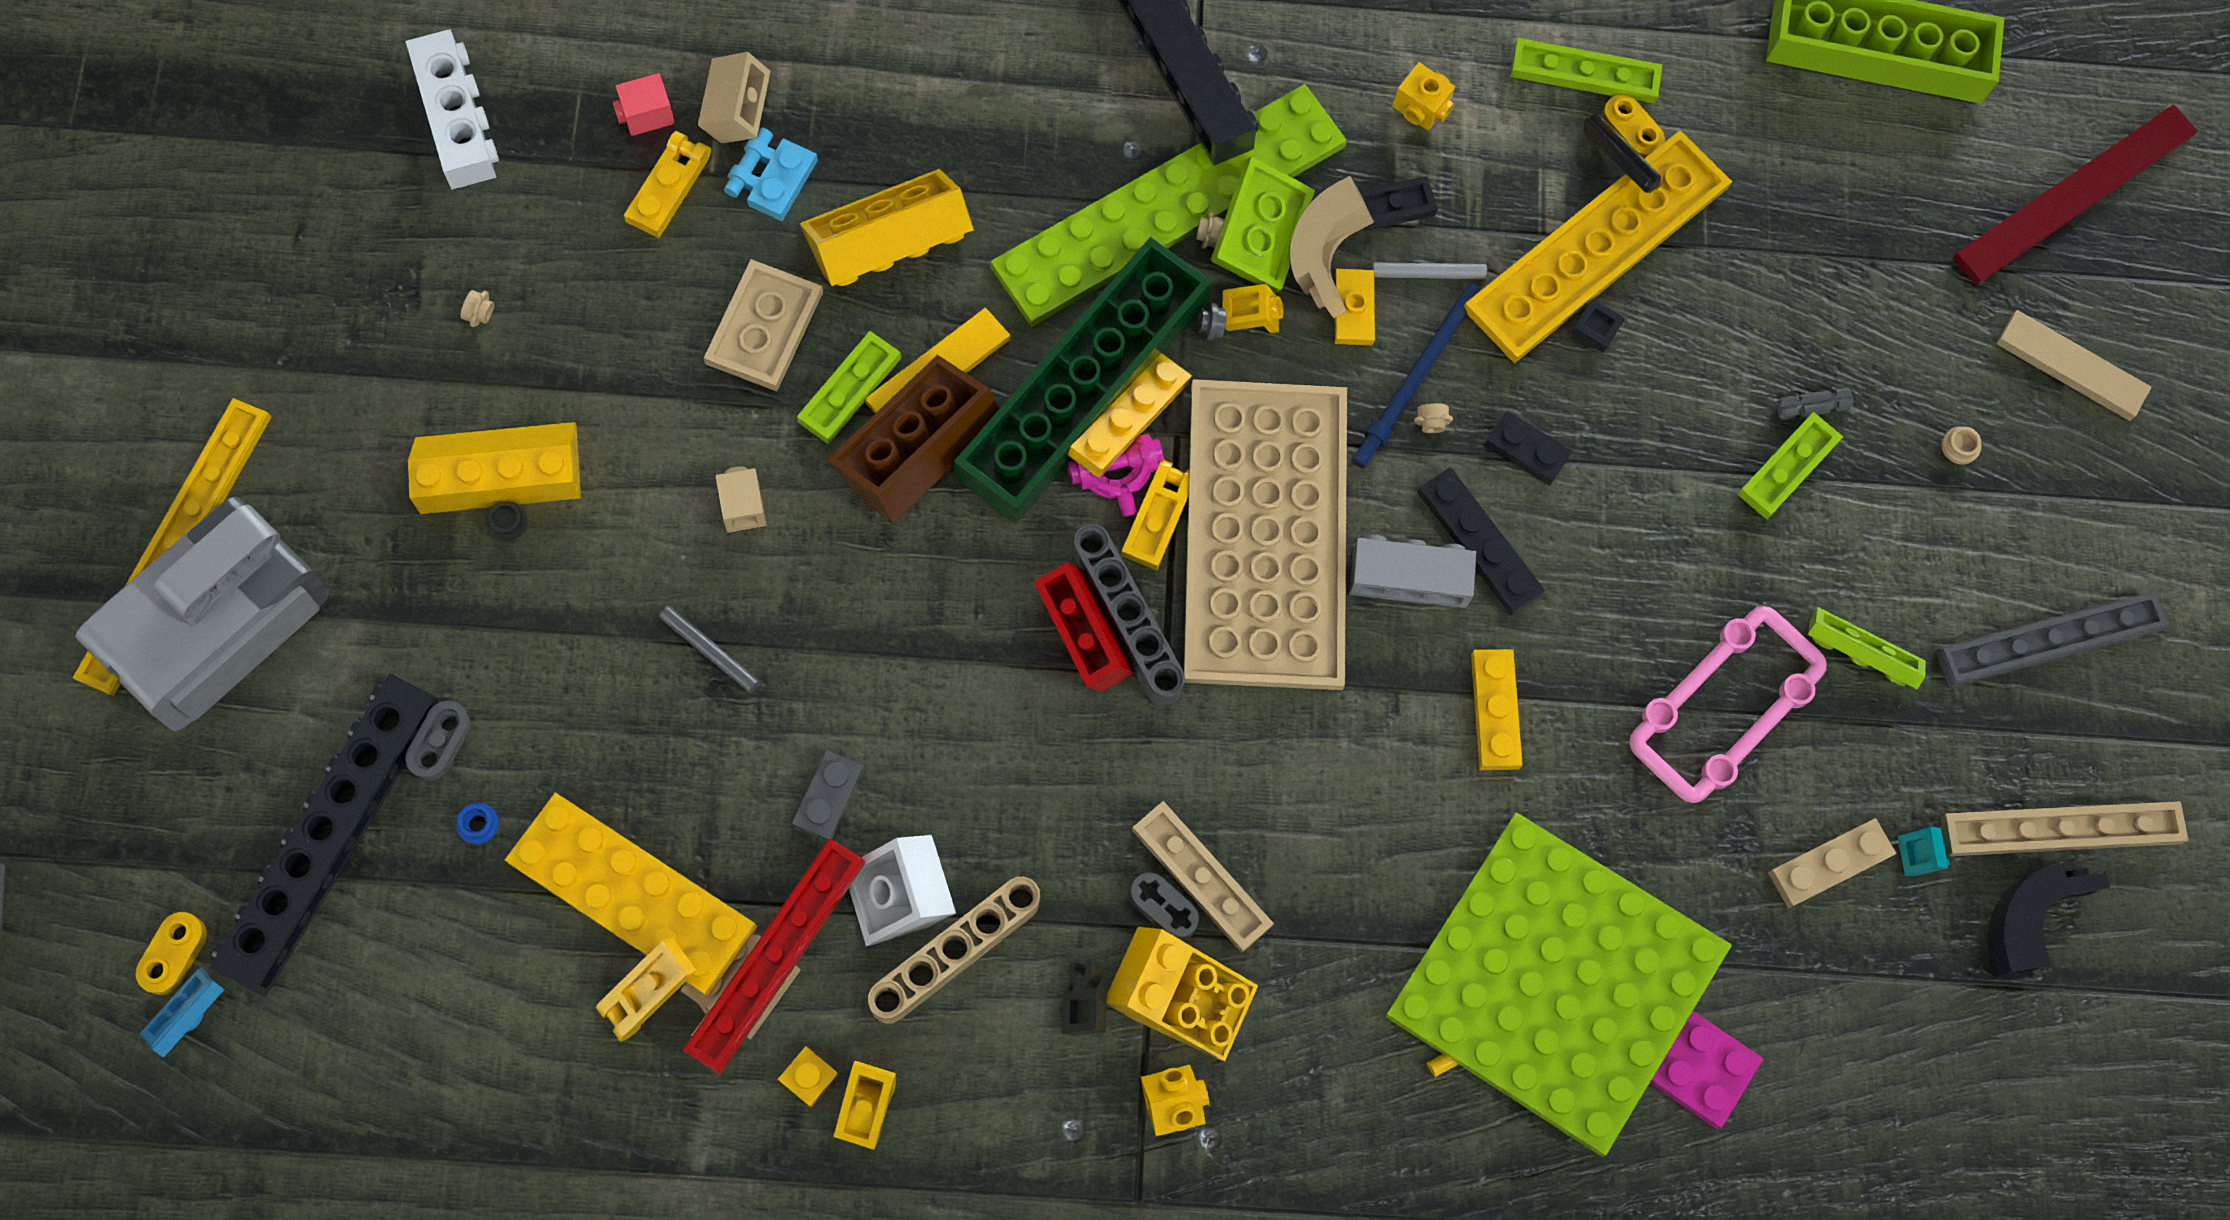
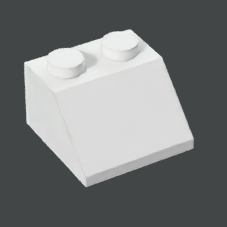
M932 835L896 838L861 857L865 860V865L850 885L849 891L866 946L928 928L956 914Z

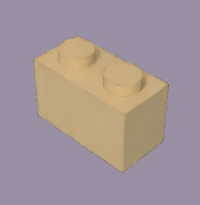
M749 52L712 58L698 126L721 144L757 138L771 71Z

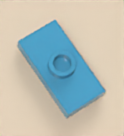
M202 968L197 969L140 1032L141 1037L153 1051L164 1058L186 1032L193 1030L199 1025L203 1019L204 1012L225 989L211 974Z

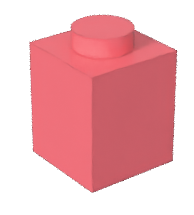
M660 73L615 85L619 100L613 101V106L619 124L627 122L631 136L675 124Z

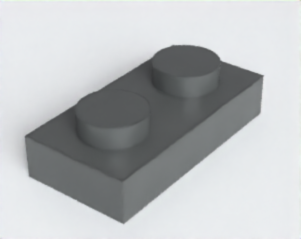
M826 750L794 817L792 826L825 841H828L829 838L833 839L865 770L864 765Z

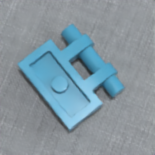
M760 128L757 138L749 139L744 147L746 153L740 163L733 165L728 174L729 181L724 191L734 198L738 197L742 188L750 191L751 193L747 198L749 207L779 221H783L818 161L817 154L784 138L778 148L774 150L768 147L773 134L765 128ZM758 161L767 164L760 178L752 174Z

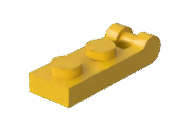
M675 131L669 138L664 153L625 212L624 218L626 223L660 238L709 160L711 148L701 142L694 144L688 141L686 135ZM681 155L690 158L686 166L677 162Z
M1166 460L1161 461L1121 551V557L1156 571L1160 566L1189 497V469L1185 473L1173 468V463ZM1168 482L1178 486L1177 493L1163 488L1165 483Z
M667 938L662 940L595 1008L603 1018H609L615 1027L613 1033L622 1042L634 1035L641 1028V1025L697 970L674 938Z

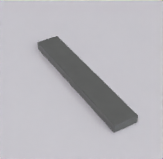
M2151 591L1941 647L1935 653L1949 688L2164 631L2170 625L2156 592Z

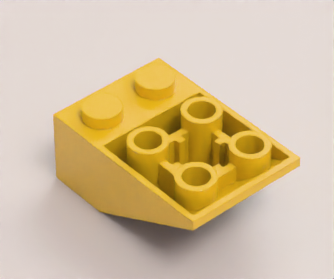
M1138 927L1107 993V1005L1145 1026L1225 1062L1258 985L1163 929Z

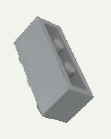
M1367 535L1364 538H1358L1352 550L1349 595L1466 608L1474 596L1476 551L1465 550V547L1459 544H1445L1442 547L1427 546L1424 541L1416 539L1405 540L1402 543L1391 542L1380 535Z

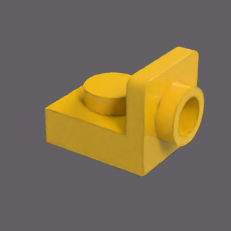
M1267 284L1223 290V308L1226 310L1225 329L1227 331L1264 326L1270 333L1279 332V319L1283 318L1284 313L1281 298L1276 296Z

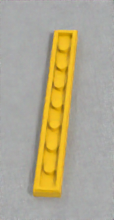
M232 398L126 585L212 510L224 502L271 419V415L268 412ZM89 651L73 676V679L111 696L115 695L121 684L119 678L114 674L112 675Z

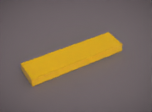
M985 307L866 397L865 402L875 414L937 354L960 370L968 373L1009 342L1010 334Z

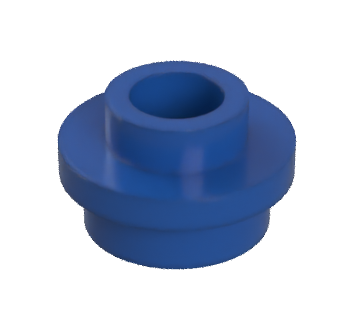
M472 803L465 806L459 812L456 819V830L459 836L467 843L475 845L491 840L499 827V819L496 812L484 803ZM475 819H485V826L481 830H472L471 825Z

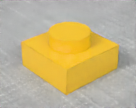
M805 1046L778 1080L812 1108L839 1074Z

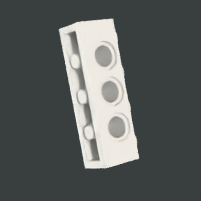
M451 29L406 41L443 172L451 189L496 178L492 163L498 162L499 158L493 140H485L483 130L489 129L483 107L476 108L473 98L480 95L473 74L466 75L464 66L469 65L470 61L464 43L455 42ZM444 74H451L446 78H440ZM454 106H461L457 110L448 111L450 108ZM464 138H471L466 143L458 144Z

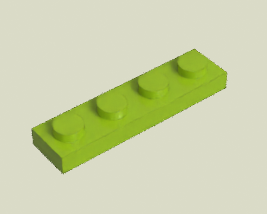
M1517 38L1514 45L1510 77L1609 96L1628 95L1636 101L1655 104L1659 95L1662 64Z

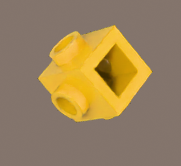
M1418 62L1398 87L1392 107L1401 112L1410 123L1420 125L1429 131L1437 120L1441 123L1444 122L1452 111L1455 103L1451 101L1456 86L1451 84L1443 74L1433 72Z
M1190 1065L1170 1068L1141 1077L1146 1110L1156 1136L1206 1124L1203 1106L1209 1105L1208 1092L1203 1079L1196 1081Z

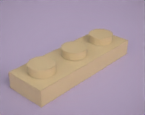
M1875 818L1771 870L1768 874L1789 909L1894 856L1896 852Z

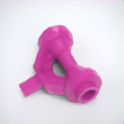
M1149 433L1139 435L1099 478L1074 459L1067 462V470L1072 485L1079 483L1081 490L1090 489L1109 500L1117 498L1122 517L1129 518L1138 514L1132 494L1139 492L1147 483L1151 472L1157 471L1158 463L1164 461L1159 440H1152ZM1124 467L1132 468L1126 477L1119 480L1108 479L1103 476L1108 471Z

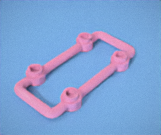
M1756 607L1744 619H1733L1728 622L1720 633L1721 642L1665 699H1654L1645 707L1642 713L1643 722L1630 736L1629 744L1635 756L1686 802H1701L1714 789H1723L1733 783L1738 775L1737 765L1792 708H1801L1814 698L1815 684L1826 671L1827 663L1824 655L1771 607ZM1762 622H1765L1809 662L1810 666L1803 674H1793L1783 681L1779 689L1780 698L1725 755H1714L1705 762L1702 767V779L1692 787L1646 744V741L1654 733H1662L1669 730L1677 721V709L1732 653H1742L1747 650L1755 641V629Z

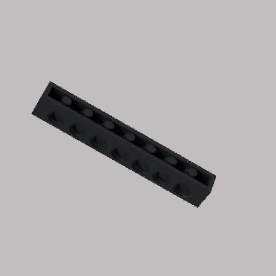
M390 673L384 682L378 683L373 689L369 699L370 706L364 716L357 718L351 725L347 735L349 740L342 752L335 754L329 761L325 770L327 776L319 789L313 790L305 800L303 805L304 813L296 826L290 827L284 834L280 844L282 849L275 861L267 864L258 878L259 887L251 900H246L238 909L235 916L236 924L227 938L221 939L213 950L211 956L213 962L208 969L265 998L406 766L407 750L428 712L434 705L439 703L432 694ZM399 716V723L394 729L382 731V725L388 717ZM377 751V759L372 765L368 767L360 766L361 759L366 753ZM355 787L354 797L347 803L339 804L338 798L340 793L345 788ZM326 823H332L333 831L331 835L324 840L318 841L316 839L318 829ZM309 859V871L304 876L295 878L294 869L296 865L303 860ZM287 896L288 904L286 909L278 915H272L271 908L275 900ZM258 934H264L265 942L263 947L255 953H250L249 943L251 939Z

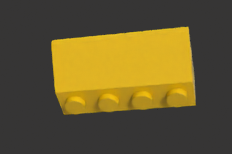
M940 169L800 223L819 268L831 286L851 284L859 278V275L869 271L880 272L887 270L894 265V261L907 256L909 258L922 256L929 251L930 247L940 243H955L961 240L965 233L974 230L960 187Z
M570 422L415 437L408 459L409 497L420 514L488 508L505 501L514 502L519 505L581 498L576 423Z

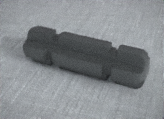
M1848 388L1834 389L1833 393L1827 390L1801 394L1799 398L1795 396L1782 397L1776 403L1778 417L1782 420L1794 419L1796 415L1807 417L1813 412L1817 415L1830 413L1832 409L1835 412L1845 411L1853 405V397Z

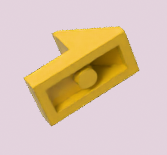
M854 1061L833 1137L873 1150L875 1149L888 1104L895 1091L896 1073Z

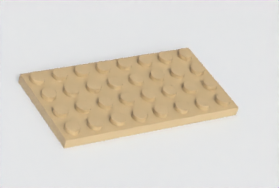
M1192 380L1183 663L1184 683L1326 690L1344 689L1347 387Z

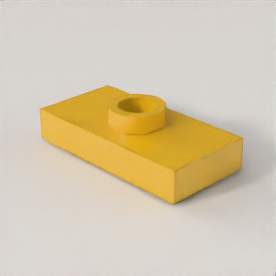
M1336 269L1335 286L1347 312L1335 317V344L1373 346L1375 341L1374 270Z

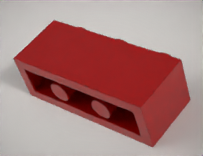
M1067 562L1034 581L1087 687L1102 693L1135 674L1081 569Z

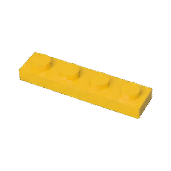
M1161 353L1071 445L1068 456L1099 478L1189 384L1192 375Z

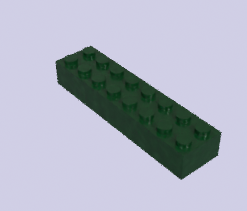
M1150 237L954 460L955 478L1013 523L1017 524L1067 466V462L1072 460L1068 456L1071 445L1161 353H1164L1206 304L1212 281Z

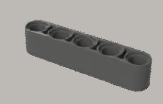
M1090 523L1083 525L1077 530L1074 537L1073 557L1075 563L1084 572L1148 698L1158 706L1174 704L1179 699L1184 685L1185 676L1181 666L1108 532L1098 524ZM1087 541H1094L1101 546V549L1095 553H1088L1083 550L1081 544ZM1110 574L1117 577L1120 583L1114 587H1106L1099 581V578ZM1124 608H1130L1138 614V618L1133 621H1124L1118 616L1117 612ZM1148 642L1154 645L1157 652L1151 656H1144L1137 651L1136 646L1140 643ZM1159 677H1168L1174 681L1176 687L1169 691H1163L1155 685V680Z

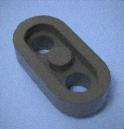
M442 701L434 705L428 712L406 753L407 767L417 778L424 781H434L444 776L449 770L471 728L470 716L462 705L454 701ZM450 719L457 720V725L454 729L450 731L444 730L446 721ZM436 755V763L431 767H425L424 760L426 757Z

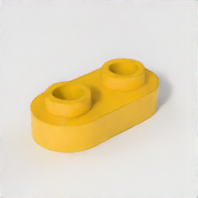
M1616 95L1608 100L1603 109L1602 117L1644 159L1665 142V135L1662 129L1634 98L1628 95ZM1618 108L1626 110L1629 114L1621 113ZM1642 135L1649 136L1652 141L1644 140Z
M177 912L168 916L162 922L136 968V979L141 988L155 995H166L172 993L181 985L206 941L207 930L199 918L187 912ZM185 926L186 933L184 937L175 940V930ZM159 964H162V975L156 979H153V968Z

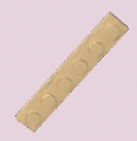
M2181 801L1947 813L1940 817L1943 837L1946 840L1944 844L1946 857L2174 845L2189 841Z

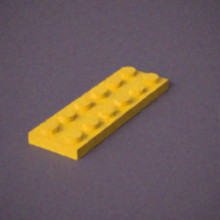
M556 792L505 859L509 865L645 956L662 940L673 937L697 970L686 983L707 997L757 928L754 922Z

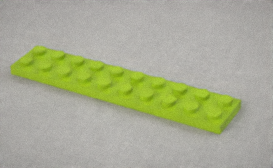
M1304 84L1253 113L1259 128L1256 133L1253 150L1213 166L1201 143L993 259L991 261V269L1029 325L1033 327L1110 283L1150 237L1169 249L1197 233L1201 217L1208 219L1210 212H1214L1213 216L1225 217L1246 159L1254 157L1293 178L1344 149L1347 143L1346 138L1307 85Z

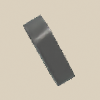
M1144 873L1134 880L1131 886L1130 898L1136 909L1156 927L1163 929L1180 940L1188 939L1193 935L1199 923L1198 911L1193 904L1156 873ZM1143 884L1149 887L1155 884L1158 887L1156 896L1163 904L1160 906L1151 898L1145 902L1141 900L1142 890L1139 886ZM1169 907L1178 915L1183 911L1188 913L1189 917L1186 922L1190 927L1186 929L1180 926L1176 930L1172 928L1173 918L1165 909Z

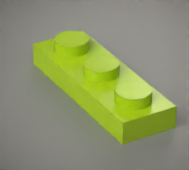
M869 331L798 414V423L829 445L863 405L865 398L873 393L900 361L901 352Z
M1813 412L1737 495L1767 520L1843 436Z
M1819 607L1816 608L1811 616L1808 635L1818 645L1826 649L1835 648L1847 654L1857 665L1866 668L1871 666L1883 672L1890 681L1901 686L1907 684L1918 689L1924 680L1925 660Z

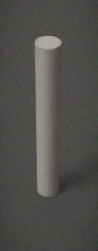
M1372 263L1374 278L1486 279L1487 276L1486 264Z

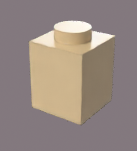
M733 467L727 469L724 474L716 475L722 516L727 533L767 526L756 469Z

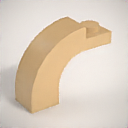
M1351 176L1330 186L1309 204L1295 227L1290 247V262L1296 281L1305 294L1311 293L1318 308L1326 307L1333 318L1347 312L1331 275L1333 254L1345 238L1374 223Z

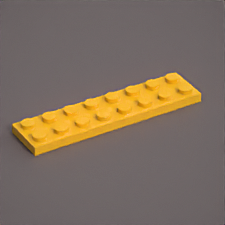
M1681 130L1645 158L1661 175V186L1651 193H1645L1625 174L1465 303L1466 314L1514 364L1729 188L1732 181Z

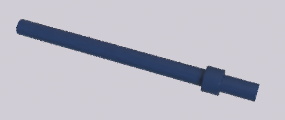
M1473 283L1467 284L1379 419L1371 422L1364 433L1366 439L1352 458V462L1356 466L1365 468L1378 447H1383L1392 434L1391 427L1467 313L1464 307L1465 303L1481 291L1477 285Z

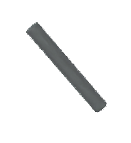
M667 606L662 610L659 618L747 692L752 693L758 687L760 680L671 606Z

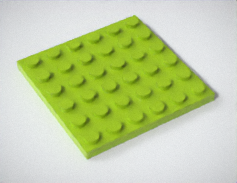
M1516 812L1390 1008L1386 1018L1440 1053L1452 1058L1460 1066L1604 1158L1732 944Z

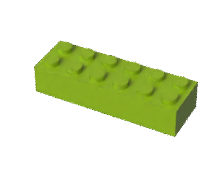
M1774 0L1766 62L1981 104L1999 82L2004 18L1917 0Z

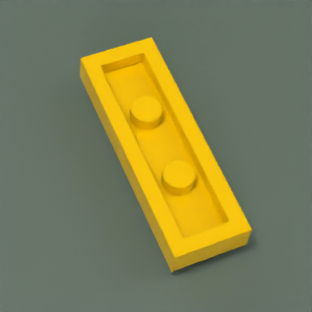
M1514 649L1474 650L1471 654L1479 770H1518L1523 765Z

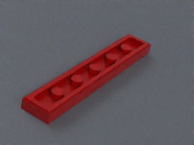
M831 838L828 839L684 1047L683 1051L715 1073L722 1074L865 865L863 858Z

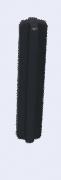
M1594 113L1591 117H1587L1584 120V131L1645 193H1651L1661 186V175L1600 114Z

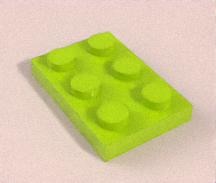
M1254 157L1246 159L1210 261L1256 285L1267 284L1274 293L1282 291L1291 264L1290 247L1292 236L1301 215L1311 203L1315 190Z

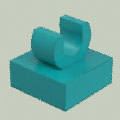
M1929 827L1898 836L1905 876H1918L1948 868L1950 861L1946 857L1944 847L1946 840L1942 837L1941 828Z

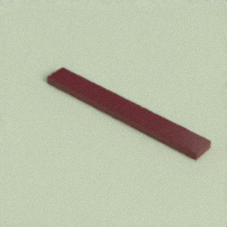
M2174 104L1958 251L1953 256L1954 261L1973 283L1978 286L2188 141L2198 130Z

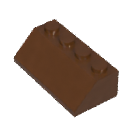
M937 354L833 453L827 461L869 507L894 524L954 465V460L996 414L999 408L988 387Z

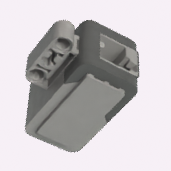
M232 497L212 510L92 614L79 628L75 637L112 675L114 674L119 678V682L151 715L172 731H178L201 717L319 611L320 606L327 600L330 592L317 574L281 539L280 534L252 506L246 505L239 497Z

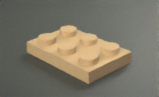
M751 259L704 356L705 364L778 391L823 294L822 286Z

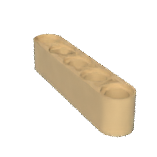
M1024 876L1009 880L877 982L870 989L868 995V1005L873 1017L885 1024L901 1020L1032 918L1037 912L1040 902V891L1037 884ZM1017 890H1025L1031 894L1033 901L1025 908H1018L1011 904L1009 900L1010 895ZM984 915L994 916L1000 923L999 928L991 934L982 933L976 926L980 917ZM957 940L966 946L967 951L962 958L952 960L944 955L943 949L948 942ZM919 966L928 967L934 974L932 980L925 986L915 985L909 979L911 972ZM885 992L895 993L900 999L898 1007L891 1012H882L876 1007L877 998Z

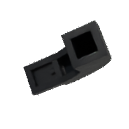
M2063 862L2035 871L2010 886L1997 902L1988 929V950L1995 978L2033 972L2050 966L2042 930L2047 910L2055 901L2094 895L2110 888L2106 871L2090 874L2088 868H2079L2065 872Z

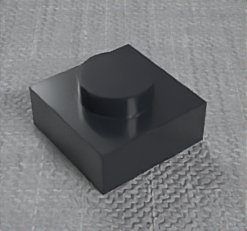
M1593 298L1571 334L1604 353L1626 318Z

